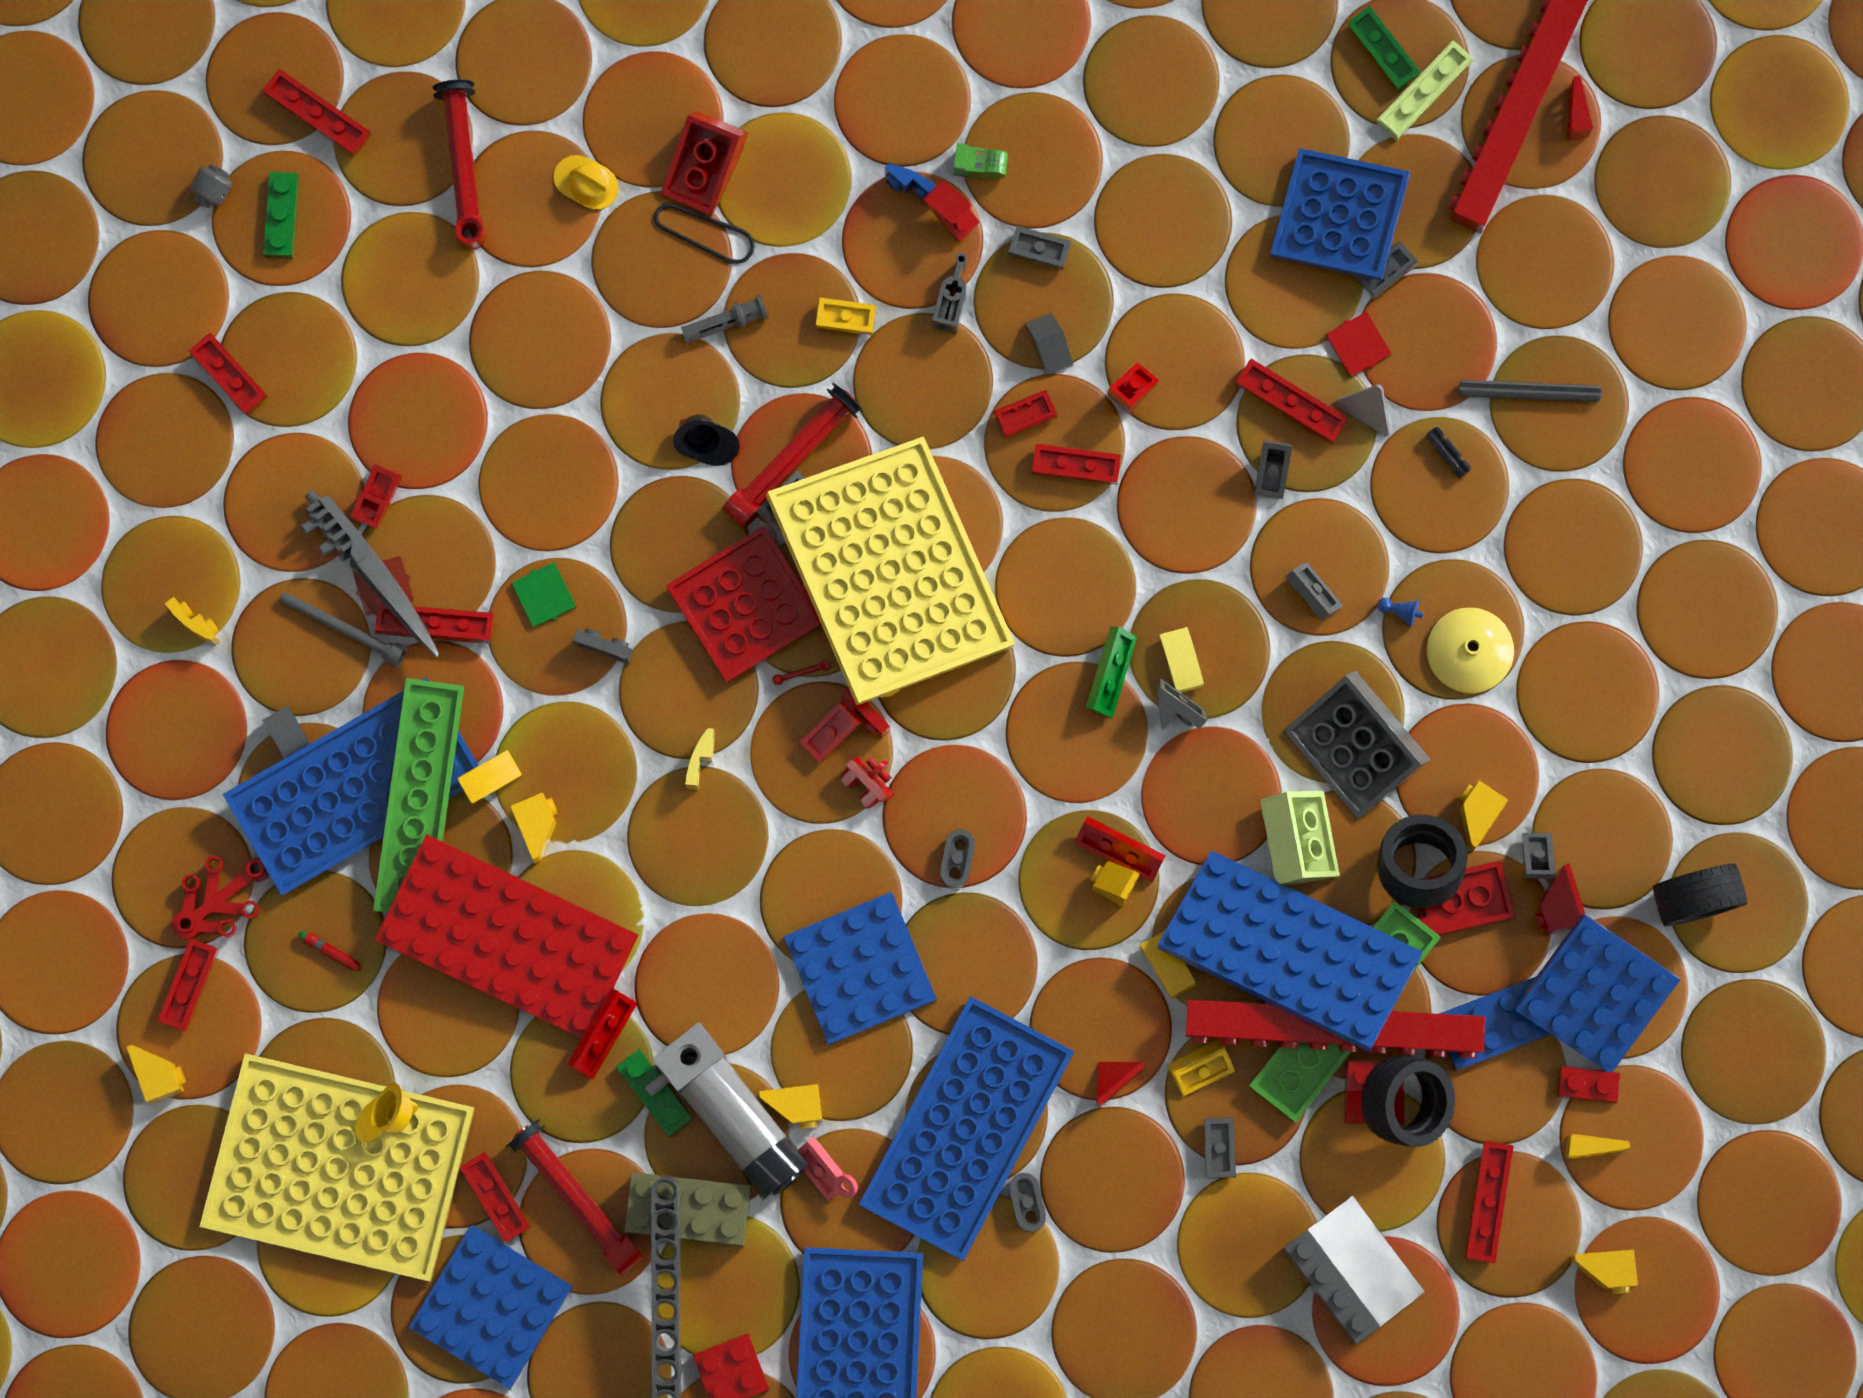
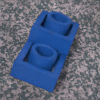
M888 164L885 167L886 183L895 191L900 189L905 195L914 187V193L922 200L936 186L926 177L910 169L893 164Z

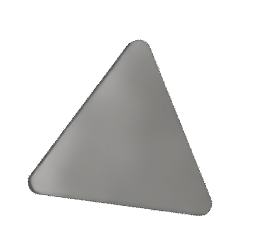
M1377 384L1336 399L1335 405L1380 434L1384 436L1390 434L1384 389L1381 385Z

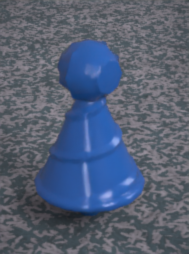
M1382 597L1377 603V608L1380 612H1393L1399 619L1406 622L1409 627L1414 625L1416 617L1422 619L1424 614L1418 612L1419 600L1392 604L1390 599Z

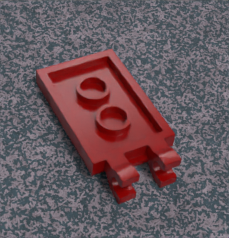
M1501 860L1466 868L1463 882L1457 893L1440 906L1418 909L1420 918L1417 919L1436 934L1443 935L1515 918ZM1446 873L1421 878L1420 880L1437 879Z

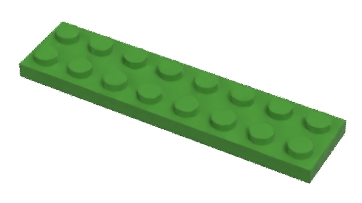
M406 678L373 911L388 913L426 834L443 842L464 686Z
M1395 901L1373 927L1423 952L1415 970L1441 938ZM1298 1044V1049L1279 1047L1249 1087L1296 1123L1351 1052L1339 1051L1340 1046L1328 1045V1050H1311L1310 1044Z

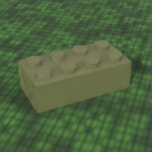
M632 1172L625 1233L651 1236V1189L655 1181L662 1177L661 1175ZM673 1177L680 1185V1240L745 1247L751 1186ZM664 1182L658 1185L660 1196L663 1198L673 1196L674 1190L669 1183ZM661 1213L658 1216L660 1226L663 1228L673 1226L674 1220L669 1213Z

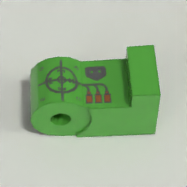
M957 143L953 176L1003 179L1006 177L1008 153L1001 150L968 147V144Z

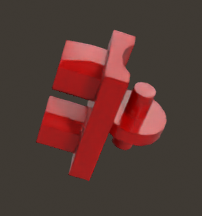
M857 756L855 759L851 758L845 764L848 768L844 771L840 780L850 789H853L860 781L868 788L859 797L866 808L870 809L880 802L889 800L894 795L885 784L892 778L885 771L890 765L886 759L878 763L873 757H870L865 763Z

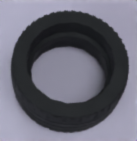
M1427 814L1405 817L1388 829L1381 842L1377 859L1380 883H1382V887H1384L1389 896L1406 906L1417 909L1440 906L1457 893L1463 882L1467 867V850L1460 832L1452 824L1444 821V819ZM1413 843L1429 844L1441 850L1448 858L1451 865L1450 871L1437 879H1415L1403 873L1396 865L1394 853L1405 845Z
M1731 863L1671 878L1654 885L1655 902L1658 906V913L1663 925L1667 927L1688 923L1747 905V896L1737 865Z
M1392 1056L1379 1062L1371 1070V1073L1368 1074L1362 1089L1361 1108L1365 1123L1379 1138L1407 1147H1420L1433 1143L1449 1127L1448 1125L1451 1123L1455 1108V1090L1449 1075L1436 1063L1413 1056ZM1414 1073L1421 1085V1107L1414 1121L1402 1129L1395 1117V1096L1402 1081Z

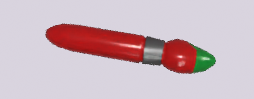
M299 931L300 939L307 946L314 947L322 954L350 970L359 971L361 969L358 961L318 939L313 933Z

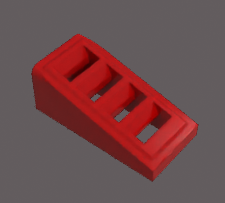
M1580 75L1573 77L1569 87L1568 141L1589 137L1593 129Z

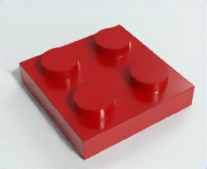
M749 1333L693 1354L708 1398H749L770 1390Z

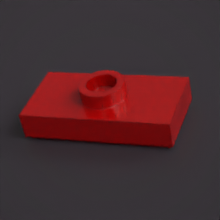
M1047 390L1038 392L993 412L1004 439L1058 417Z

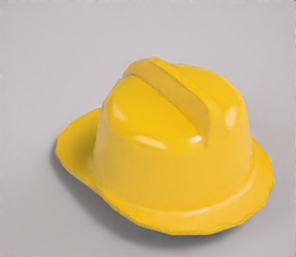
M572 155L562 159L555 168L554 183L558 191L584 207L592 210L604 209L616 200L619 189L615 175L608 168L592 159L581 155Z
M391 1083L361 1111L356 1122L355 1135L359 1141L368 1143L377 1139L384 1132H401L408 1125L418 1106L403 1094L399 1084Z

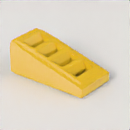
M1571 1134L1567 1137L1565 1159L1622 1152L1630 1149V1142Z

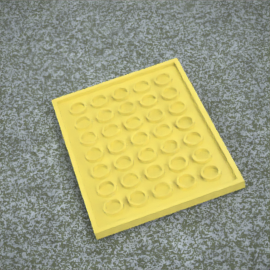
M924 436L767 492V500L856 705L1007 650L1015 645Z
M245 1053L199 1227L431 1282L475 1108L403 1091V1094L418 1106L417 1111L411 1117L406 1128L397 1133L384 1132L372 1142L363 1143L355 1135L357 1119L366 1105L377 1097L386 1086Z

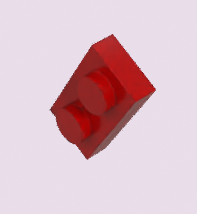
M849 687L841 693L843 702L854 714L857 713L864 720L862 726L872 736L878 734L883 739L891 731L890 725L867 702L856 705Z
M843 701L839 702L800 743L821 763L862 721Z
M1561 1066L1557 1097L1617 1103L1620 1073Z

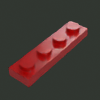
M280 68L262 90L263 94L354 157L371 136V132Z
M1250 358L1235 382V385L1331 444L1334 443L1348 421V417Z
M378 603L375 623L376 634L413 637L383 603ZM413 606L432 639L491 644L494 613Z
M1483 1141L1465 1259L1496 1263L1513 1145Z

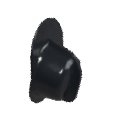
M701 414L681 419L679 428L673 438L674 447L678 453L712 466L725 465L733 461L740 449L739 439L733 431L714 423L711 418Z

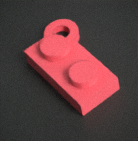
M815 1137L809 1139L798 1149L801 1156L810 1164L804 1172L828 1202L838 1194L844 1198H850L856 1194L858 1186L855 1179L842 1172ZM843 1182L849 1185V1190L844 1188Z

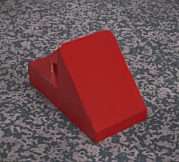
M941 180L922 199L957 241L961 242L980 223L970 210L972 204L944 180Z
M1137 362L1109 387L1107 393L1109 398L1131 415L1139 402L1155 388L1159 379Z

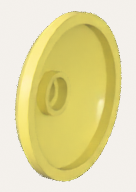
M1467 607L1449 612L1434 625L1428 637L1426 653L1433 674L1442 684L1460 693L1475 694L1490 690L1504 679L1513 662L1514 646L1509 630L1498 617L1483 609ZM1468 643H1476L1477 651H1470Z

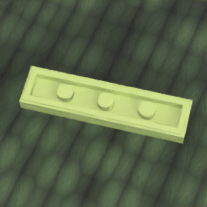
M1452 41L1377 119L1376 123L1397 141L1473 62L1474 58L1456 42Z

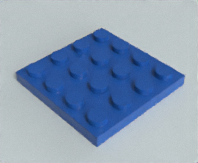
M1299 148L1272 245L1271 257L1382 281L1409 183L1410 171Z
M892 892L783 936L828 1046L937 1001Z
M1583 913L1519 999L1514 1009L1605 1071L1613 1072L1679 983L1680 978Z
M471 1225L409 1328L511 1390L573 1286Z

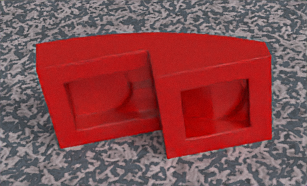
M374 464L364 490L360 491L350 518L378 528L394 497L402 475Z

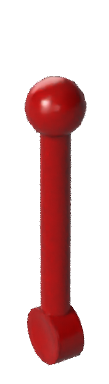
M823 659L815 666L782 676L775 674L772 677V682L775 685H781L785 680L818 670L826 672L830 669L831 665L828 660Z

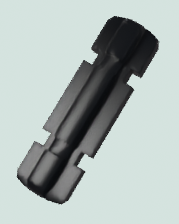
M1439 427L1433 428L1427 433L1426 439L1431 445L1435 444V450L1448 466L1452 465V471L1457 477L1465 476L1471 470V466L1465 459H1461L1462 455L1448 438H1444L1445 434Z

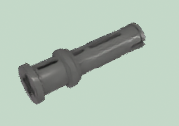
M757 295L756 299L741 305L735 303L733 304L734 306H731V310L687 326H682L681 329L686 343L690 344V342L737 325L739 328H744L747 323L761 318L764 320L769 319L761 295Z

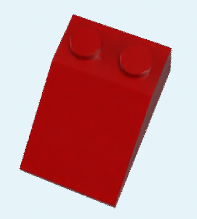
M698 111L688 114L660 194L713 215L740 159L749 132Z

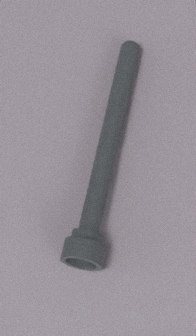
M283 593L280 596L282 604L382 654V658L386 659L387 664L398 668L403 662L407 653V647L397 642L386 644L288 593Z

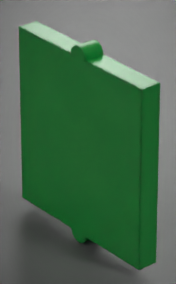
M555 562L537 571L532 569L530 574L512 582L533 628L552 619L556 621L558 616L577 608Z

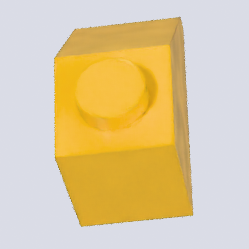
M1478 781L1474 787L1469 784L1460 797L1464 801L1460 807L1465 837L1468 849L1472 852L1477 848L1508 802V799L1481 781Z
M543 792L511 805L513 814L535 863L540 862L556 825L554 815L558 814L553 799H546Z
M1107 861L1104 867L1098 865L1090 880L1094 882L1092 890L1123 907L1138 880L1139 873Z
M134 1045L127 1046L131 1062L147 1103L154 1104L184 1092L182 1084L186 1083L180 1066L175 1067V1064Z
M818 1084L759 1091L760 1099L792 1125H799L800 1130L817 1128V1122H823Z
M1634 1249L1570 1256L1571 1262L1603 1289H1612V1294L1630 1293V1287L1638 1286Z

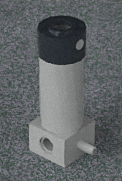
M700 1022L652 1058L662 1071V1074L645 1087L650 1096L655 1095L667 1084L671 1083L680 1096L683 1095L742 1171L741 1174L748 1183L756 1189L762 1201H766L773 1195L776 1196L800 1178L802 1172L809 1167L808 1161L801 1156L791 1139L786 1137L732 1068L723 1051ZM687 1054H697V1061L693 1065L687 1066L683 1064V1059Z

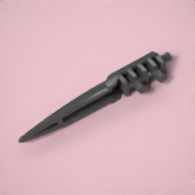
M314 490L308 492L305 498L311 504L306 510V517L309 520L300 525L302 532L308 535L312 531L320 529L322 537L327 540L317 547L323 557L333 550L338 551L339 558L342 561L351 557L350 567L362 578L404 628L434 657H437L439 654L438 649L421 618L375 551L329 495L320 498Z

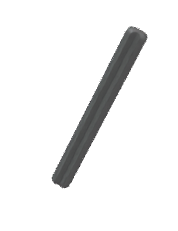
M1461 380L1458 390L1459 395L1462 397L1599 402L1602 395L1601 386L1481 380Z

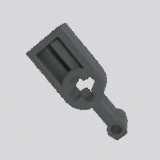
M958 253L956 256L954 276L947 277L941 285L932 319V328L956 334L966 301V284L961 276L967 268V255L963 253ZM953 288L958 289L955 297L949 295ZM950 308L948 319L946 320L948 309Z
M289 705L262 720L284 759L310 744Z

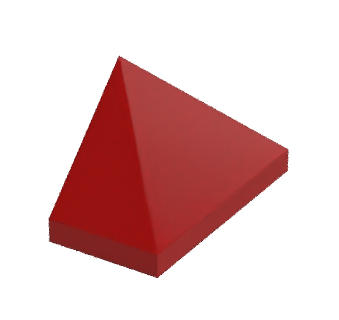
M1098 1062L1096 1104L1099 1107L1105 1104L1145 1068V1065L1142 1062Z

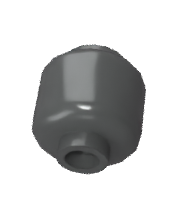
M210 164L208 167H200L189 187L190 191L196 195L194 201L206 208H209L211 204L215 206L222 205L232 188V182L228 179L230 174L213 164Z

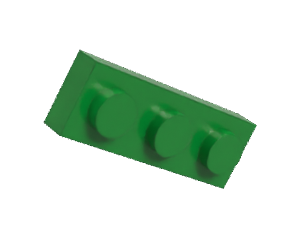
M1370 5L1347 22L1398 90L1421 74V71Z
M269 172L263 250L265 257L293 258L299 188L298 173Z
M1110 627L1085 707L1086 709L1104 718H1113L1137 636L1120 627Z
M640 1049L616 1066L669 1138L693 1120L667 1085L653 1096H650L645 1087L660 1075Z

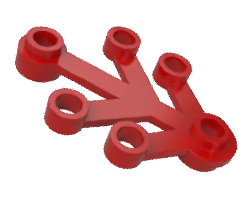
M218 856L208 857L205 862V867L208 871L204 903L196 910V891L200 889L201 881L194 874L186 875L182 879V886L185 889L183 908L172 920L174 934L186 940L196 937L199 932L221 934L223 937L230 938L237 931V926L232 920L224 919L217 923L204 921L203 919L211 913L242 915L247 919L258 917L260 907L254 901H246L244 903L226 901L251 881L262 882L267 878L269 873L260 858L248 860L244 866V872L218 891L220 873L224 869V862ZM213 860H218L220 863L219 868L216 870L210 869V863ZM254 864H259L261 867L260 872L257 874L251 873V867ZM194 878L196 879V886L191 889L187 888V881ZM249 905H254L256 909L252 915H247L245 912L246 907ZM189 919L191 921L190 928L182 929V921ZM226 923H230L232 931L227 934L223 933L222 927Z

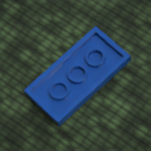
M1536 977L1439 1013L1485 1016L1484 1052L1476 1054V1059L1458 1058L1459 1053L1448 1052L1455 1071L1551 1035L1514 1009V1006Z

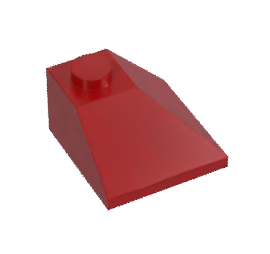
M1570 863L1564 864L1556 872L1555 879H1552L1537 907L1538 913L1534 914L1536 925L1539 931H1544L1545 936L1572 929L1580 916L1585 913Z
M1347 1061L1345 1063V1123H1365L1361 1108L1362 1089L1368 1074L1378 1065V1061ZM1404 1080L1396 1092L1394 1101L1395 1117L1399 1124H1404Z

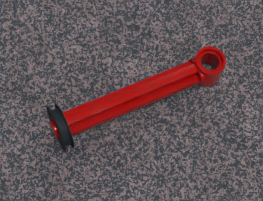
M456 79L439 82L433 85L432 89L437 91L433 94L434 98L444 100L457 212L455 234L463 248L476 250L484 244L486 233L479 212L466 97L475 94V90L472 88L475 83L470 80ZM467 228H476L478 233L474 238L468 239L463 236Z
M832 383L834 388L832 390L826 389L832 396L828 403L745 490L738 489L725 502L722 510L742 529L749 526L759 515L757 510L766 501L767 492L777 489L848 413L855 418H858L856 415L858 411L863 413L862 408L846 390Z
M540 1119L533 1122L530 1126H525L514 1135V1139L505 1148L510 1146L513 1149L510 1154H513L518 1149L525 1154L605 1251L603 1255L622 1277L640 1262L644 1256L626 1234L623 1236L542 1139L539 1132L545 1125L539 1126L538 1122Z

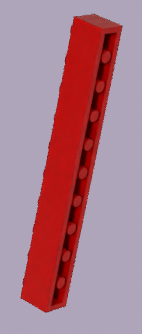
M1544 0L1540 9L1544 16L1541 22L1535 20L1528 35L1533 37L1530 46L1524 45L1517 60L1522 62L1518 71L1513 69L1506 85L1511 88L1507 96L1501 94L1494 110L1499 111V114L1495 121L1490 119L1483 135L1488 136L1484 145L1478 144L1472 159L1477 162L1473 170L1467 168L1460 184L1464 185L1465 188L1461 195L1456 193L1449 209L1454 212L1450 220L1482 233L1588 0Z
M1187 1000L1185 1037H1191V1043L1209 1044V1039H1221L1222 1045H1239V1040L1251 1041L1250 1046L1268 1047V1042H1280V1048L1298 1049V1044H1310L1311 1050H1328V1045L1340 1046L1339 1051L1357 1052V1046L1271 1004ZM1392 1011L1369 1053L1387 1054V1049H1399L1400 1055H1417V1050L1429 1051V1056L1446 1057L1447 1052L1459 1053L1458 1058L1476 1059V1054L1484 1052L1485 1016Z

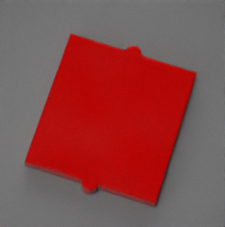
M1367 312L1350 321L1344 320L1343 325L1326 334L1327 339L1350 377L1367 368L1373 369L1376 363L1392 355Z

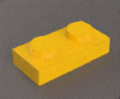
M820 298L816 328L873 336L877 306Z

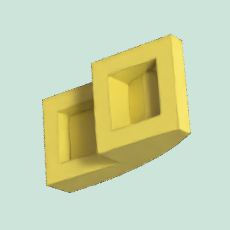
M1188 627L1160 634V642L1168 663V670L1174 688L1183 693L1204 687Z
M708 728L694 749L686 775L685 785L687 789H699L701 761L713 762L714 729Z

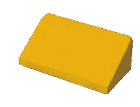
M1216 1040L1167 1065L1182 1097L1235 1072L1226 1048L1221 1044L1220 1040Z

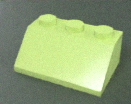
M1324 791L1284 792L1260 800L1275 881L1283 885H1296L1340 877Z

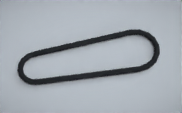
M663 204L655 211L654 219L659 228L729 263H743L754 252V239L744 229L675 204ZM669 207L742 233L750 241V251L742 259H730L662 225L658 218L659 213L662 209Z

